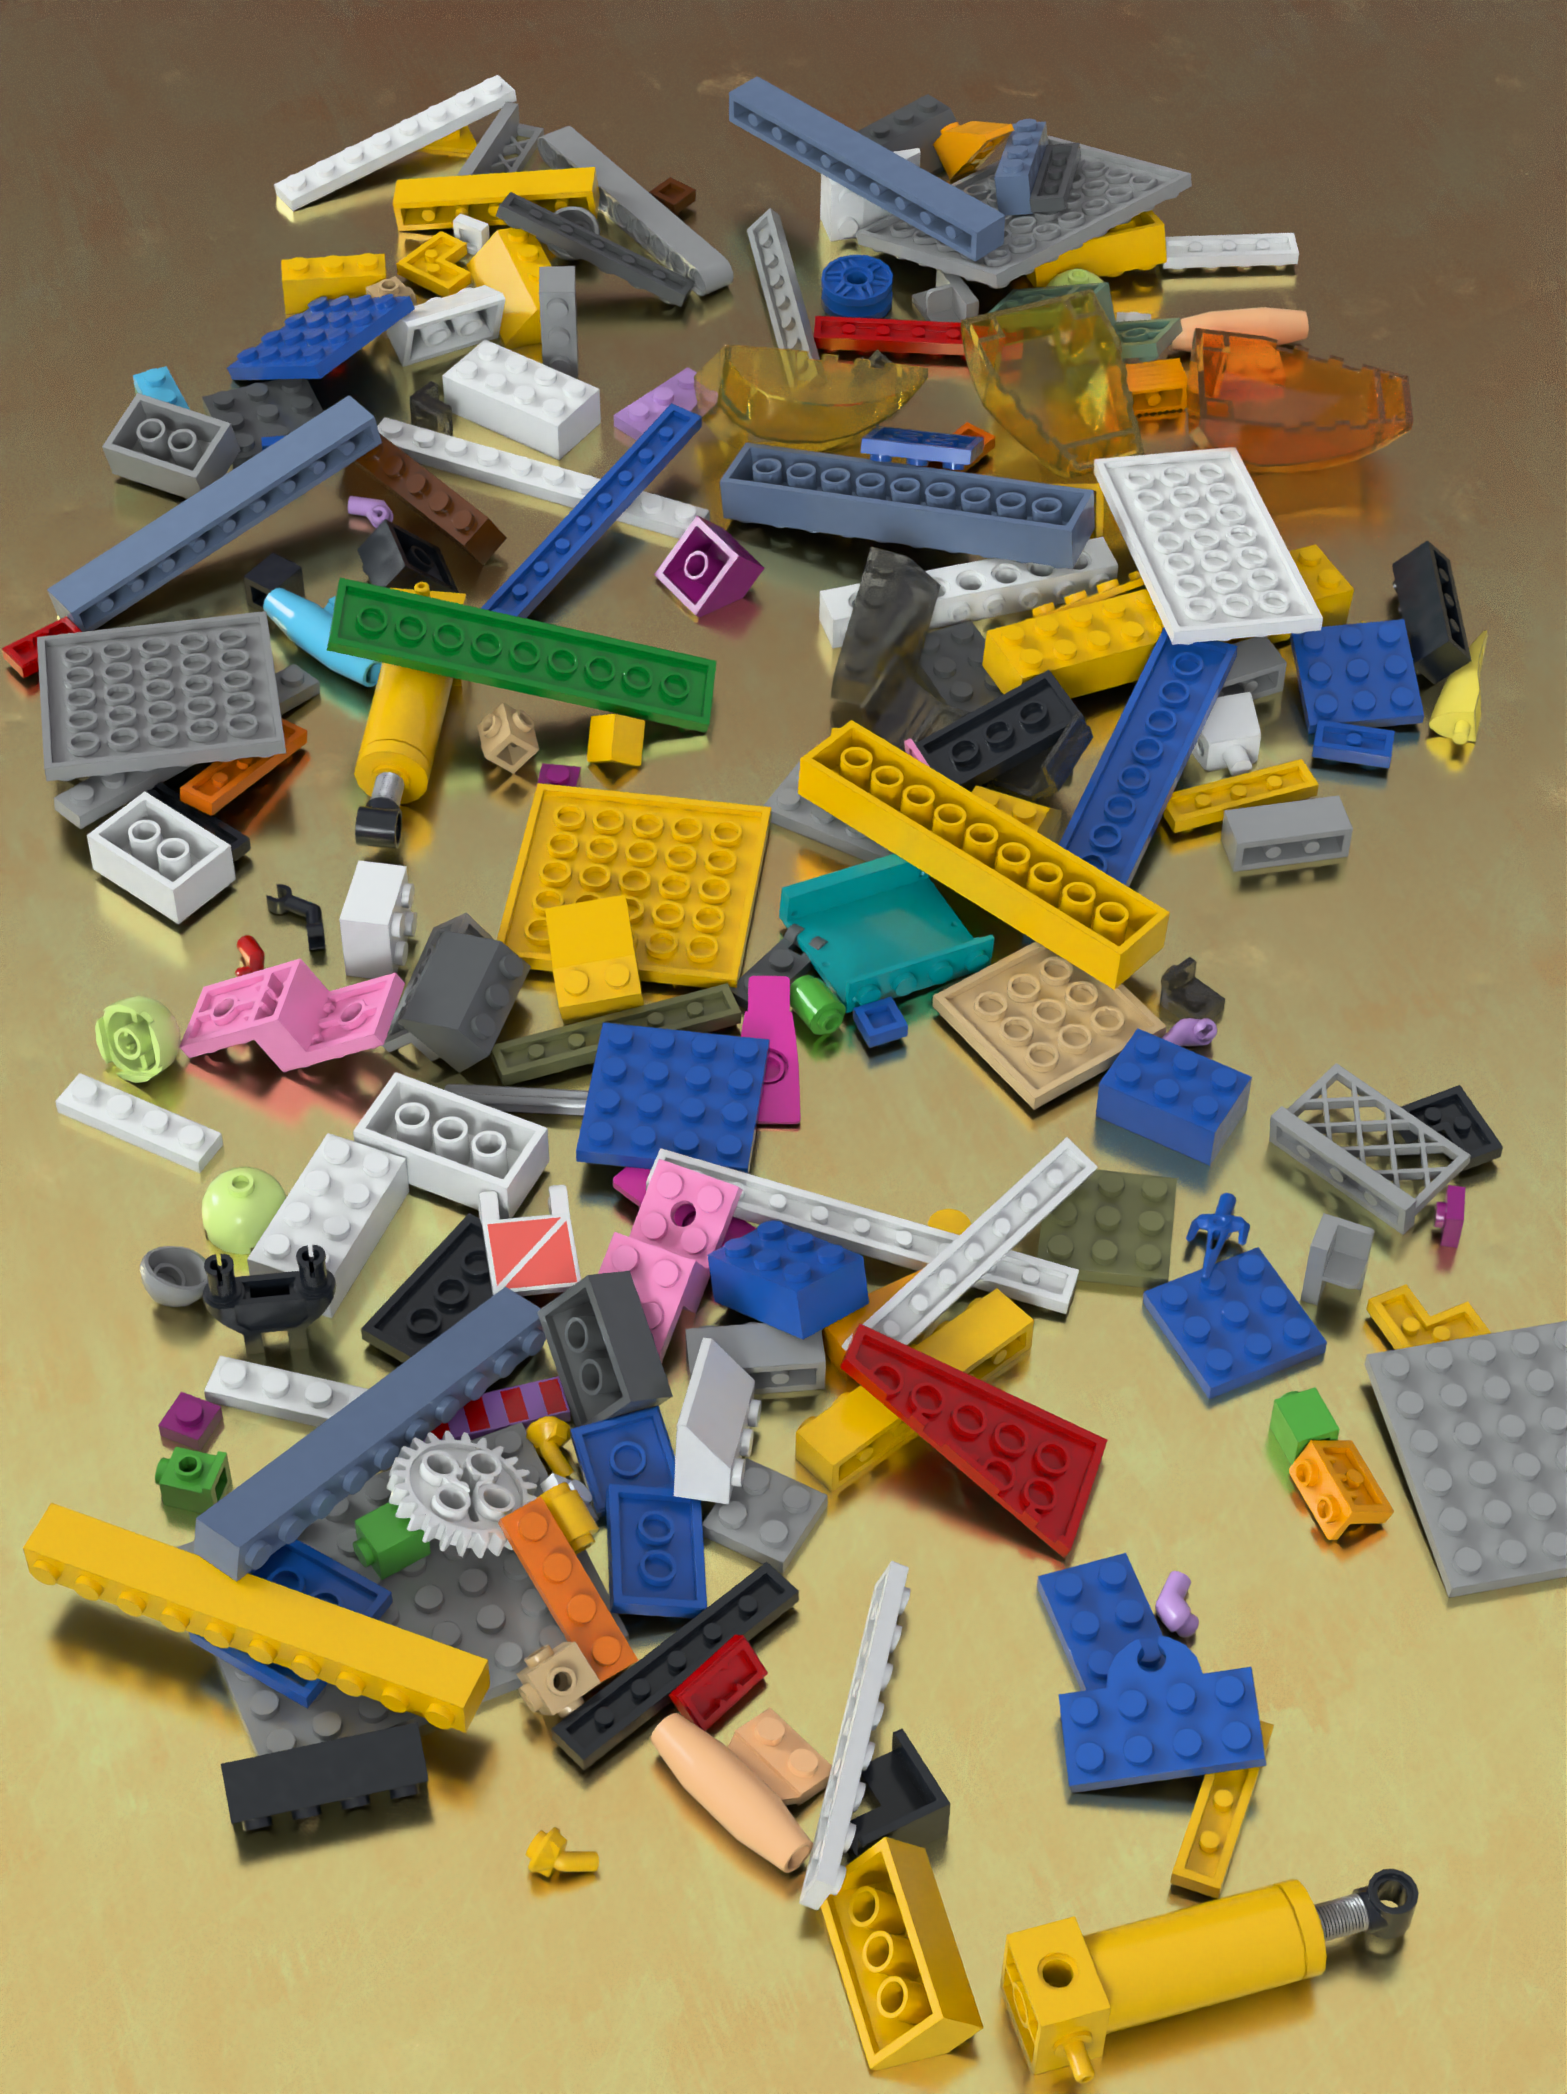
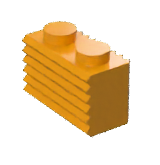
M1180 358L1158 359L1135 364L1125 363L1110 367V395L1120 417L1123 418L1125 415L1130 417L1132 414L1137 416L1139 413L1144 415L1146 412L1150 415L1152 412L1157 414L1159 411L1164 413L1166 410L1171 412L1173 409L1178 411L1180 408L1182 410L1187 408L1190 382L1182 367Z

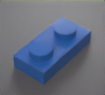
M1318 720L1312 757L1389 768L1395 731Z

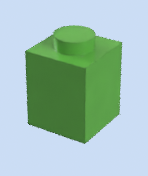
M1316 1387L1301 1392L1291 1391L1274 1400L1269 1427L1291 1465L1310 1440H1338L1340 1429Z
M389 1502L354 1520L357 1540L353 1542L354 1551L361 1564L365 1568L371 1565L381 1580L431 1554L430 1542L424 1543L422 1541L425 1532L422 1529L408 1531L407 1527L411 1519L397 1518L396 1512L399 1505L390 1504Z

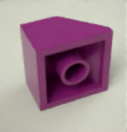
M697 515L654 575L695 616L700 618L742 599L765 568L724 528Z

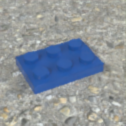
M609 1484L606 1492L610 1613L695 1618L707 1608L701 1500L674 1496L673 1488Z
M1126 1553L1038 1576L1037 1589L1081 1691L1106 1688L1108 1669L1116 1654L1138 1638H1140L1145 1653L1140 1662V1667L1145 1671L1154 1672L1164 1666L1166 1658L1160 1653L1157 1645L1158 1635L1163 1636Z

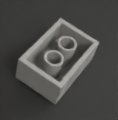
M140 393L136 394L102 446L113 474L187 499L223 477L241 451L231 423Z

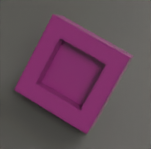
M542 763L537 783L579 787L581 767Z
M1448 1185L1445 1201L1436 1202L1433 1226L1441 1228L1440 1246L1458 1248L1464 1223L1466 1187Z
M181 1391L158 1425L160 1436L201 1451L223 1418L221 1406Z

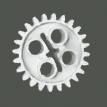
M445 1431L442 1440H439L430 1432L427 1434L425 1442L415 1437L410 1448L403 1446L399 1456L395 1457L386 1489L392 1491L388 1500L389 1503L399 1505L396 1517L411 1519L407 1527L408 1531L422 1529L425 1532L422 1539L424 1543L436 1538L440 1540L439 1547L443 1552L449 1545H454L458 1555L461 1557L464 1556L467 1548H472L476 1556L482 1558L486 1548L496 1556L501 1554L503 1546L513 1550L498 1522L504 1516L537 1498L534 1496L537 1484L526 1482L530 1474L529 1470L515 1469L518 1462L517 1457L504 1459L501 1456L504 1447L499 1446L490 1450L487 1448L486 1438H481L475 1444L471 1443L468 1433L464 1432L460 1440H455L449 1431Z

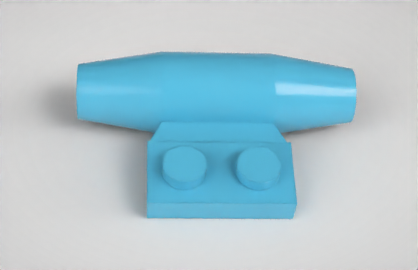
M276 588L267 595L263 605L264 611L293 643L331 671L366 687H372L377 684L382 662L327 651L336 596L328 599L327 605L322 608L318 604L283 588Z

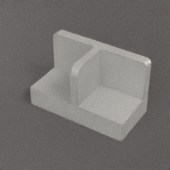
M937 269L936 288L912 295V303L926 321L978 323L979 300L958 275L946 274Z
M1323 1213L1310 1245L1300 1300L1318 1305L1326 1282L1347 1289H1362L1369 1262L1374 1229Z

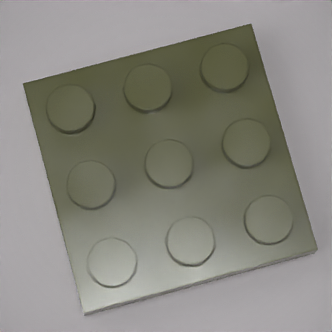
M1096 1169L1085 1182L1041 1222L1037 1258L1078 1269L1077 1280L1151 1289L1167 1283L1169 1279L1177 1178Z

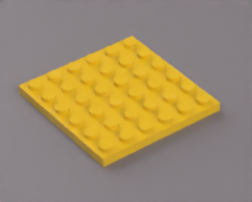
M537 783L497 940L503 942L531 966L530 969L553 971L545 908L626 894L640 981L711 988L728 983L729 987L737 988L771 822V807Z

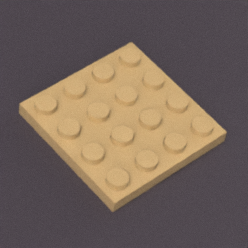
M1036 941L933 995L932 1007L1033 1109L1109 1069L1137 1028L1160 1038L1166 1034L1167 1028L1123 984L1114 990Z

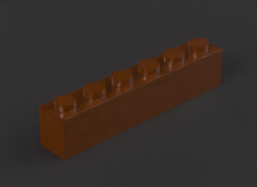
M380 434L382 443L352 463L484 566L507 537L486 515Z

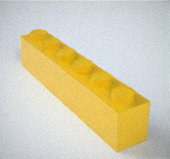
M586 167L400 179L396 181L392 203L398 232L453 228V220L460 213L488 223L489 226L507 225L504 220L496 217L499 205L510 192L553 213L564 207L576 206L587 209L597 219L600 192L596 168Z
M996 1288L985 1297L974 1299L965 1311L953 1320H947L939 1324L932 1335L918 1345L912 1344L909 1347L979 1380L986 1381L1032 1347L1034 1320ZM860 1385L852 1392L841 1394L831 1407L817 1417L811 1416L799 1426L796 1431L795 1458L826 1488L833 1492L915 1431Z

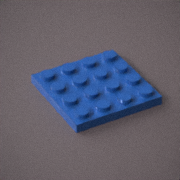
M386 294L374 298L371 295H364L359 298H349L347 295L336 299H327L326 296L316 298L308 304L309 309L287 318L284 321V327L265 334L261 338L262 342L259 345L240 352L237 355L238 360L228 366L227 370L232 380L321 379L413 311L415 307L410 296L394 297V294Z
M603 1022L576 1148V1162L652 1169L661 1148L749 1174L770 1040Z

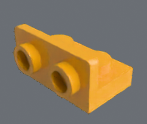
M1310 1440L1289 1468V1474L1328 1540H1338L1350 1524L1386 1523L1394 1513L1393 1508L1352 1440Z

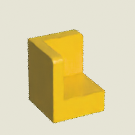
M618 714L591 716L587 761L591 763L615 762L629 766H640L645 720Z

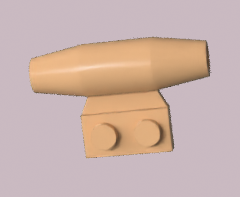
M1268 307L1205 312L1182 318L1181 325L1183 331L1172 341L1168 348L1172 351L1212 354L1209 365L1216 391L1283 386L1287 376L1280 350H1277L1275 347L1306 339L1309 331L1307 313L1302 310Z
M768 1708L736 1729L728 1747L678 1713L667 1716L657 1725L651 1735L653 1746L683 1788L739 1842L785 1873L794 1871L807 1859L811 1853L813 1843L786 1805L797 1804L800 1806L825 1789L832 1765L774 1710Z

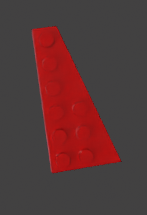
M859 1323L852 1335L840 1368L1059 1555L1065 1558L1071 1551L1108 1440Z

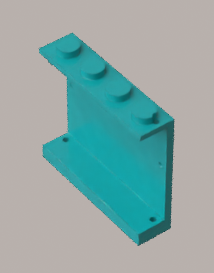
M896 854L783 887L781 890L779 918L787 929L794 923L805 928L797 935L798 945L809 957L812 965L828 988L845 1006L846 1013L852 1012L853 1008L888 997L905 996L917 990L943 984L949 980L971 973H977L991 965L995 940L993 935L973 938L931 882L929 875ZM816 936L828 941L819 950L809 945Z

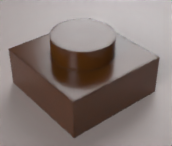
M671 177L649 192L675 215L696 201V189Z

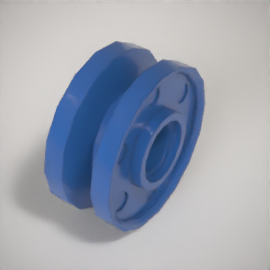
M853 254L839 257L831 261L822 271L821 305L825 313L830 317L881 319L892 308L893 274L887 264L880 259L868 255Z

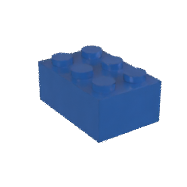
M1137 1028L1099 1083L1096 1117L1210 1166L1247 1111L1252 1077Z
M780 1221L763 1222L754 1231L740 1238L727 1241L723 1247L707 1255L714 1302L803 1340L869 1304L862 1255L847 1250L841 1245L832 1244L817 1238L810 1233L784 1225Z

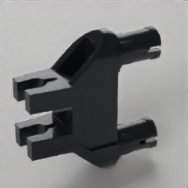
M308 1245L299 1248L296 1253L299 1271L235 1277L234 1262L230 1255L221 1254V1266L218 1265L216 1254L209 1256L205 1260L204 1269L207 1274L208 1283L203 1289L204 1304L210 1314L221 1324L243 1335L247 1354L265 1353L263 1333L277 1331L288 1332L290 1350L308 1349L306 1328L326 1311L336 1292L335 1277L326 1269V1254L321 1246L312 1245L313 1257L309 1256Z

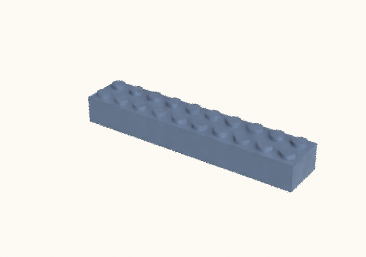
M749 442L744 444L720 480L723 518L738 520L742 523L767 524L777 528L802 529L811 533L836 534L845 538H864L880 543L905 544L914 548L939 549L949 553H967L980 555L984 558L1015 560L1019 563L1049 565L1058 569H1073L1095 529L1094 490L893 462H880L864 458Z

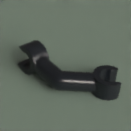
M276 884L278 898L266 895L269 911L276 914L290 911L306 917L309 950L326 948L320 906L293 896L289 886Z

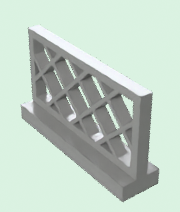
M1337 1063L1288 1109L1281 1106L1270 1118V1142L1402 1235L1414 1225L1415 1216L1470 1163V1154ZM1337 1080L1351 1090L1352 1097L1327 1098V1089ZM1377 1107L1384 1112L1385 1120L1361 1121L1359 1108ZM1353 1108L1354 1121L1330 1123L1329 1109ZM1323 1109L1324 1123L1307 1124L1298 1116L1304 1110ZM1410 1130L1418 1136L1419 1143L1394 1144L1393 1131ZM1356 1132L1358 1146L1340 1147L1332 1141V1134ZM1362 1132H1387L1388 1145L1364 1146ZM1444 1153L1454 1161L1447 1167L1428 1168L1427 1154ZM1420 1154L1422 1168L1397 1169L1396 1155ZM1390 1156L1391 1170H1373L1366 1165L1365 1157ZM1399 1180H1424L1425 1189L1416 1198L1400 1189Z

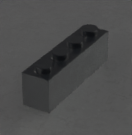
M1427 540L1392 564L1395 578L1393 587L1399 598L1398 612L1401 618L1405 620L1415 673L1419 676L1424 675L1435 685L1472 660L1451 562Z
M418 1722L221 1764L231 1824L242 1822L243 1831L273 1825L271 1815L291 1811L293 1820L321 1815V1804L340 1800L342 1810L371 1804L370 1794L389 1790L391 1799L420 1793L418 1783L429 1781Z

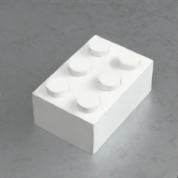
M145 791L87 835L92 866L95 871L177 924H180L236 879L231 845Z

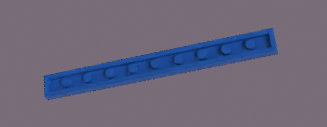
M671 403L481 609L527 618L702 427L701 416Z

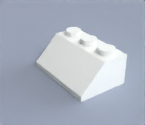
M486 285L476 288H464L456 294L443 298L434 297L426 303L414 306L415 309L388 328L386 333L402 366H408L480 344L484 339L489 341L498 338L505 297L503 293Z
M703 1337L677 1423L674 1496L729 1504L733 1487H741L743 1484L746 1460L741 1458L742 1456L750 1457L754 1430L750 1429V1427H758L762 1401L754 1399L755 1380L711 1338Z

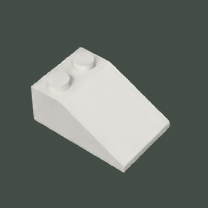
M919 148L894 151L895 154L920 167L921 152ZM821 174L820 219L830 241L857 238V231L891 215L888 211Z

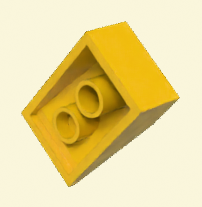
M626 894L545 908L557 1000L564 1025L644 1005Z

